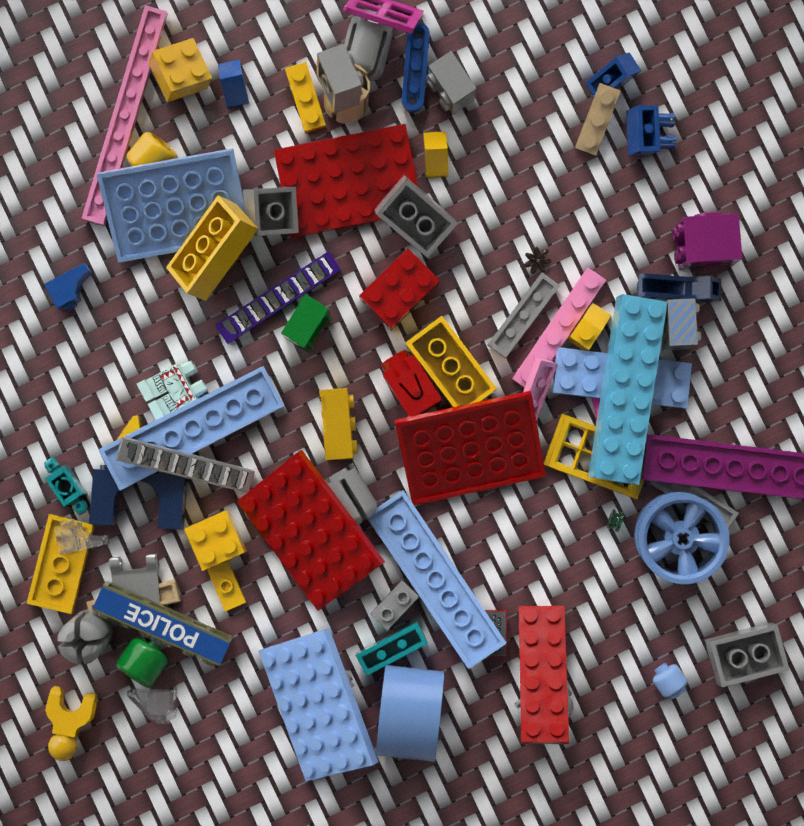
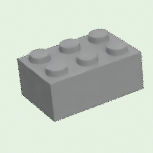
M405 175L374 209L377 216L427 258L458 224L454 217Z
M767 623L705 639L715 681L720 687L790 670L777 624Z

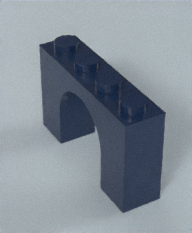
M100 465V469H93L89 524L117 525L118 500L123 490H119L107 465ZM158 471L140 480L151 485L158 494L160 502L158 528L184 529L188 478L169 473H159Z

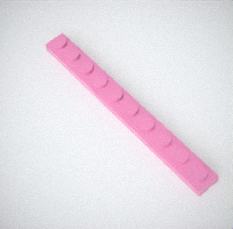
M146 5L144 7L81 218L84 221L102 226L106 224L107 215L97 173L123 167L152 70L148 62L152 51L158 49L168 16L167 11Z

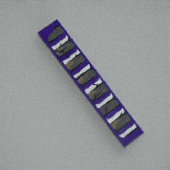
M328 251L215 326L226 343L230 344L339 273L341 269Z

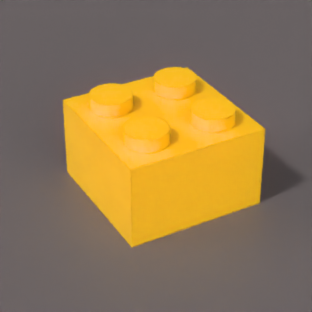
M194 38L154 50L151 53L148 63L166 102L208 89L212 76Z
M225 510L184 529L202 571L248 552L230 510Z

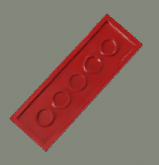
M519 606L521 744H569L565 606Z

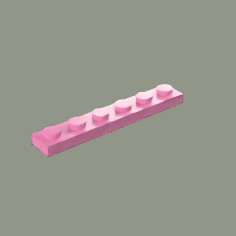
M586 268L512 378L514 382L525 388L536 357L549 361L553 360L557 348L563 345L606 279L590 268Z

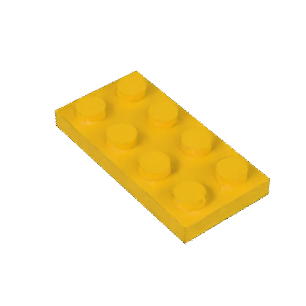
M49 514L26 604L73 614L95 524Z

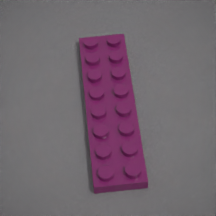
M647 434L641 480L804 500V453Z

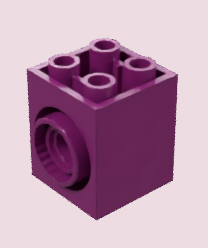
M705 212L683 217L672 230L673 241L677 242V250L674 251L675 264H678L679 270L729 267L742 260L739 213Z

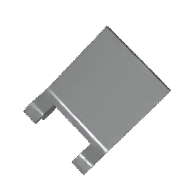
M157 554L146 555L147 568L121 570V557L109 558L112 583L160 604Z

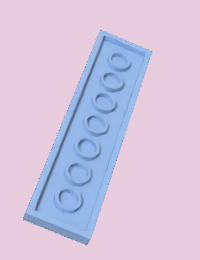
M264 366L124 437L193 454L284 407V404ZM122 438L98 449L120 491L158 472L157 470L117 461L116 455Z
M404 490L377 507L374 515L368 519L467 668L470 669L504 646L506 641Z

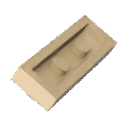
M599 83L575 148L593 155L597 154L620 95V90Z

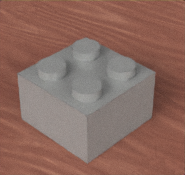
M344 44L317 53L316 74L334 114L360 105V96L363 95L361 88L364 85L362 75L359 71H355L353 55L351 51L347 52Z
M452 51L428 66L427 85L433 93H438L441 98L439 102L445 111L449 110L454 115L475 101L477 88Z
M296 187L243 190L244 213L259 228L254 236L299 233Z

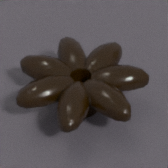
M536 246L534 254L525 253L529 261L525 262L523 266L525 268L531 267V274H534L537 269L545 272L544 264L552 262L551 259L545 258L549 250L545 249L540 253L539 248Z

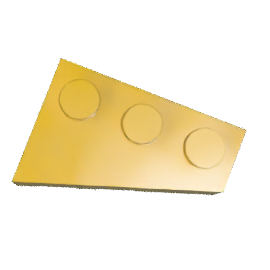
M347 388L319 390L322 404L321 415L323 418L326 461L354 459V454L358 453L357 440H352V431H356L355 417H351L350 408H354L353 395H349Z

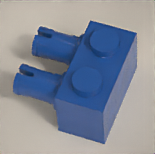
M637 105L627 110L628 156H649L659 152L660 149L674 150L676 143L671 142L676 141V137L674 135L660 136L659 127L673 128L675 120L671 119L675 118V114L659 113V106Z

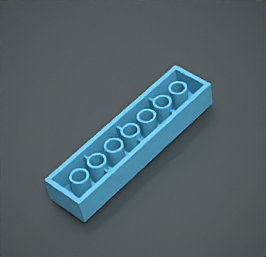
M625 294L616 297L588 473L589 478L639 485L668 302Z

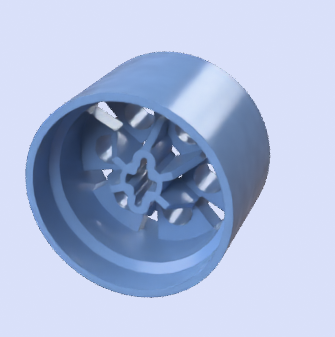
M386 665L376 756L435 762L444 671Z

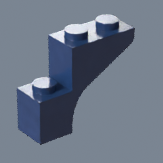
M648 273L639 274L637 283L638 297L659 301L695 298V303L721 301V278L713 276L682 277Z

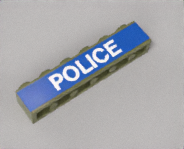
M109 581L103 584L92 608L93 611L97 612L96 615L103 619L109 620L111 618L118 621V625L123 628L130 629L132 627L139 630V634L146 638L155 637L160 640L162 645L170 648L173 646L180 648L183 654L190 657L198 656L202 658L205 664L215 666V664L220 666L233 637Z

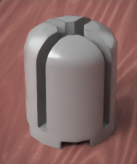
M354 16L349 23L344 46L347 52L351 51L355 64L361 66L367 72L369 81H374L383 74L393 37V28L365 21L364 18Z
M352 463L348 465L349 471L344 468L325 479V481L359 525L362 521L374 515L377 509V502Z
M91 609L80 611L61 628L58 634L57 641L62 642L58 646L62 656L73 664L80 665L82 661L84 664L93 662L105 651L113 639L114 629L111 620L109 621L97 616V612Z

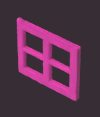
M349 0L343 8L345 13L411 34L424 13V10L393 0H367L382 5L381 7L362 0ZM359 6V7H362V8H365V9H368V10L375 11V12H377V13L375 14V13L368 12V11H365V10H362V9H359V8H356V7ZM391 9H395V10H398V11H401V12H405V13L411 14V16H408V15H405V14H402V13L393 11V10H391ZM386 16H390V17H393V18H396V19H399V20H403V21H406L407 23H403V22H400V21H396V20L387 18Z

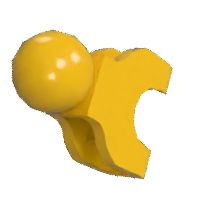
M54 686L50 690L45 711L53 724L52 733L54 735L48 743V750L54 759L67 761L76 754L78 743L75 737H78L81 728L89 724L95 717L98 701L96 693L90 692L83 697L80 708L76 711H71L64 704V689Z

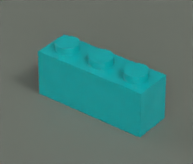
M415 621L356 652L355 656L367 676L428 644V641L420 625Z

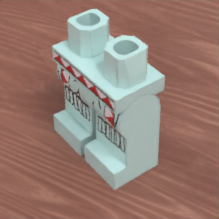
M190 361L182 365L176 363L159 374L137 383L145 401L149 402L147 405L156 420L199 399L208 391L202 379L194 384L189 380L190 376L198 373L194 362Z

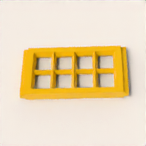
M561 414L545 457L544 465L628 497L638 499L644 480H641V476L639 485L629 484L628 487H625L613 481L589 478L587 472L577 469L582 453L590 456L592 454V451L584 449L589 433L595 434L596 426ZM571 426L584 430L579 446L565 442ZM563 446L577 451L572 467L558 462Z

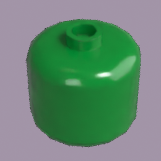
M134 638L117 660L116 668L140 685L150 688L167 666L168 658L159 651L161 646L154 641L149 640L147 643L140 638Z

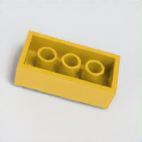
M218 195L166 268L187 294L206 301L259 228L236 203Z
M440 316L405 343L406 348L411 354H414L425 373L451 407L483 401L497 390L496 386L443 316Z

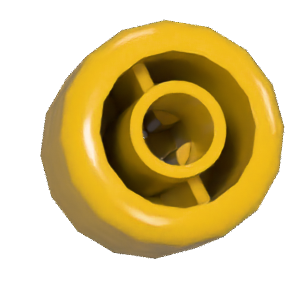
M151 132L142 134L127 154V159L131 166L178 158L177 153L166 142Z

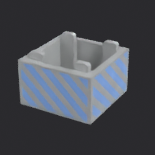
M695 298L665 301L668 303L662 335V351L685 350L698 345V341L701 340V332H697L696 313L700 311L699 304L695 303Z

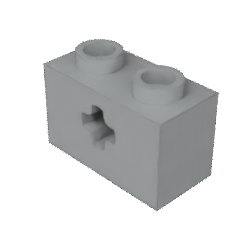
M402 579L371 612V615L388 630L415 602L419 595Z

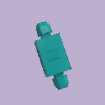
M53 457L45 461L44 466L47 472H51V475L46 477L45 480L63 507L73 505L72 509L78 515L87 512L88 505L85 500L81 499L87 495V492L70 467L63 465L60 468V463ZM62 480L70 482L71 488L69 491L73 494L62 490Z

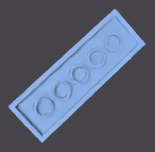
M558 347L555 363L558 365L553 378L552 393L600 398L607 353ZM658 360L652 405L687 409L692 363Z

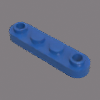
M420 22L412 34L407 33L402 106L410 113H415L422 109L425 96L430 31L425 24ZM420 33L423 37L416 39L414 35ZM415 99L417 103L415 105L409 104V100Z

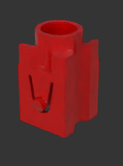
M402 350L381 364L384 370L382 375L408 417L423 414L441 402V397L414 354L409 356L406 350Z

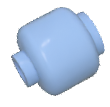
M664 663L655 669L657 674L653 678V683L663 697L674 699L687 690L685 687L687 685V678L677 665L672 664L668 666Z

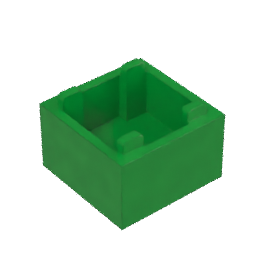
M305 294L283 328L282 336L306 352L309 349L314 350L313 342L327 321L331 323L332 321L329 308Z

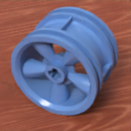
M674 491L655 497L644 506L635 523L634 541L640 557L652 572L672 583L693 584L707 579L721 567L729 549V531L722 514L710 502L688 492ZM676 503H688L684 521L674 522L665 507ZM705 514L711 520L714 533L699 534L698 529L695 527ZM651 522L666 531L665 540L647 544V532ZM686 532L687 534L685 538L687 539V541L685 543L681 541L680 543H677L679 540L677 535L679 533L684 534ZM697 547L710 551L705 559L696 565L691 553ZM670 551L679 555L678 570L665 568L657 562Z

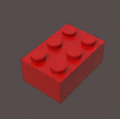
M407 248L359 295V298L392 331L439 285L440 280Z

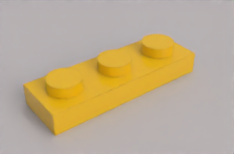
M303 62L285 68L304 132L309 133L325 128V120L307 63Z

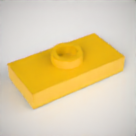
M229 560L207 569L224 611L246 603Z

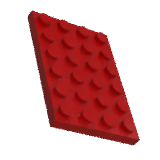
M406 124L274 149L281 187H296L299 233H290L291 239L382 221L376 215L374 209L404 175L418 186Z
M531 391L394 420L413 505L546 477Z
M303 450L294 454L237 500V503L317 611L385 562Z

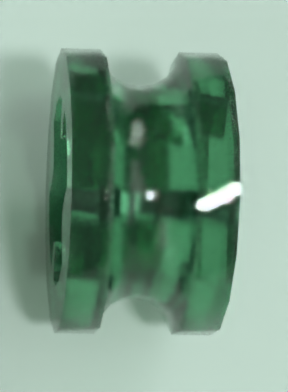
M612 509L607 522V529L614 528L615 531L619 532L624 512L616 513V510Z

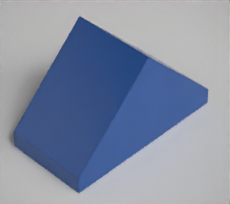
M240 59L218 64L220 82L227 108L249 104Z

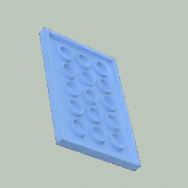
M233 148L97 173L118 263L177 252L218 195L236 203L244 212L243 192Z
M330 628L258 651L305 781L356 770L378 763Z

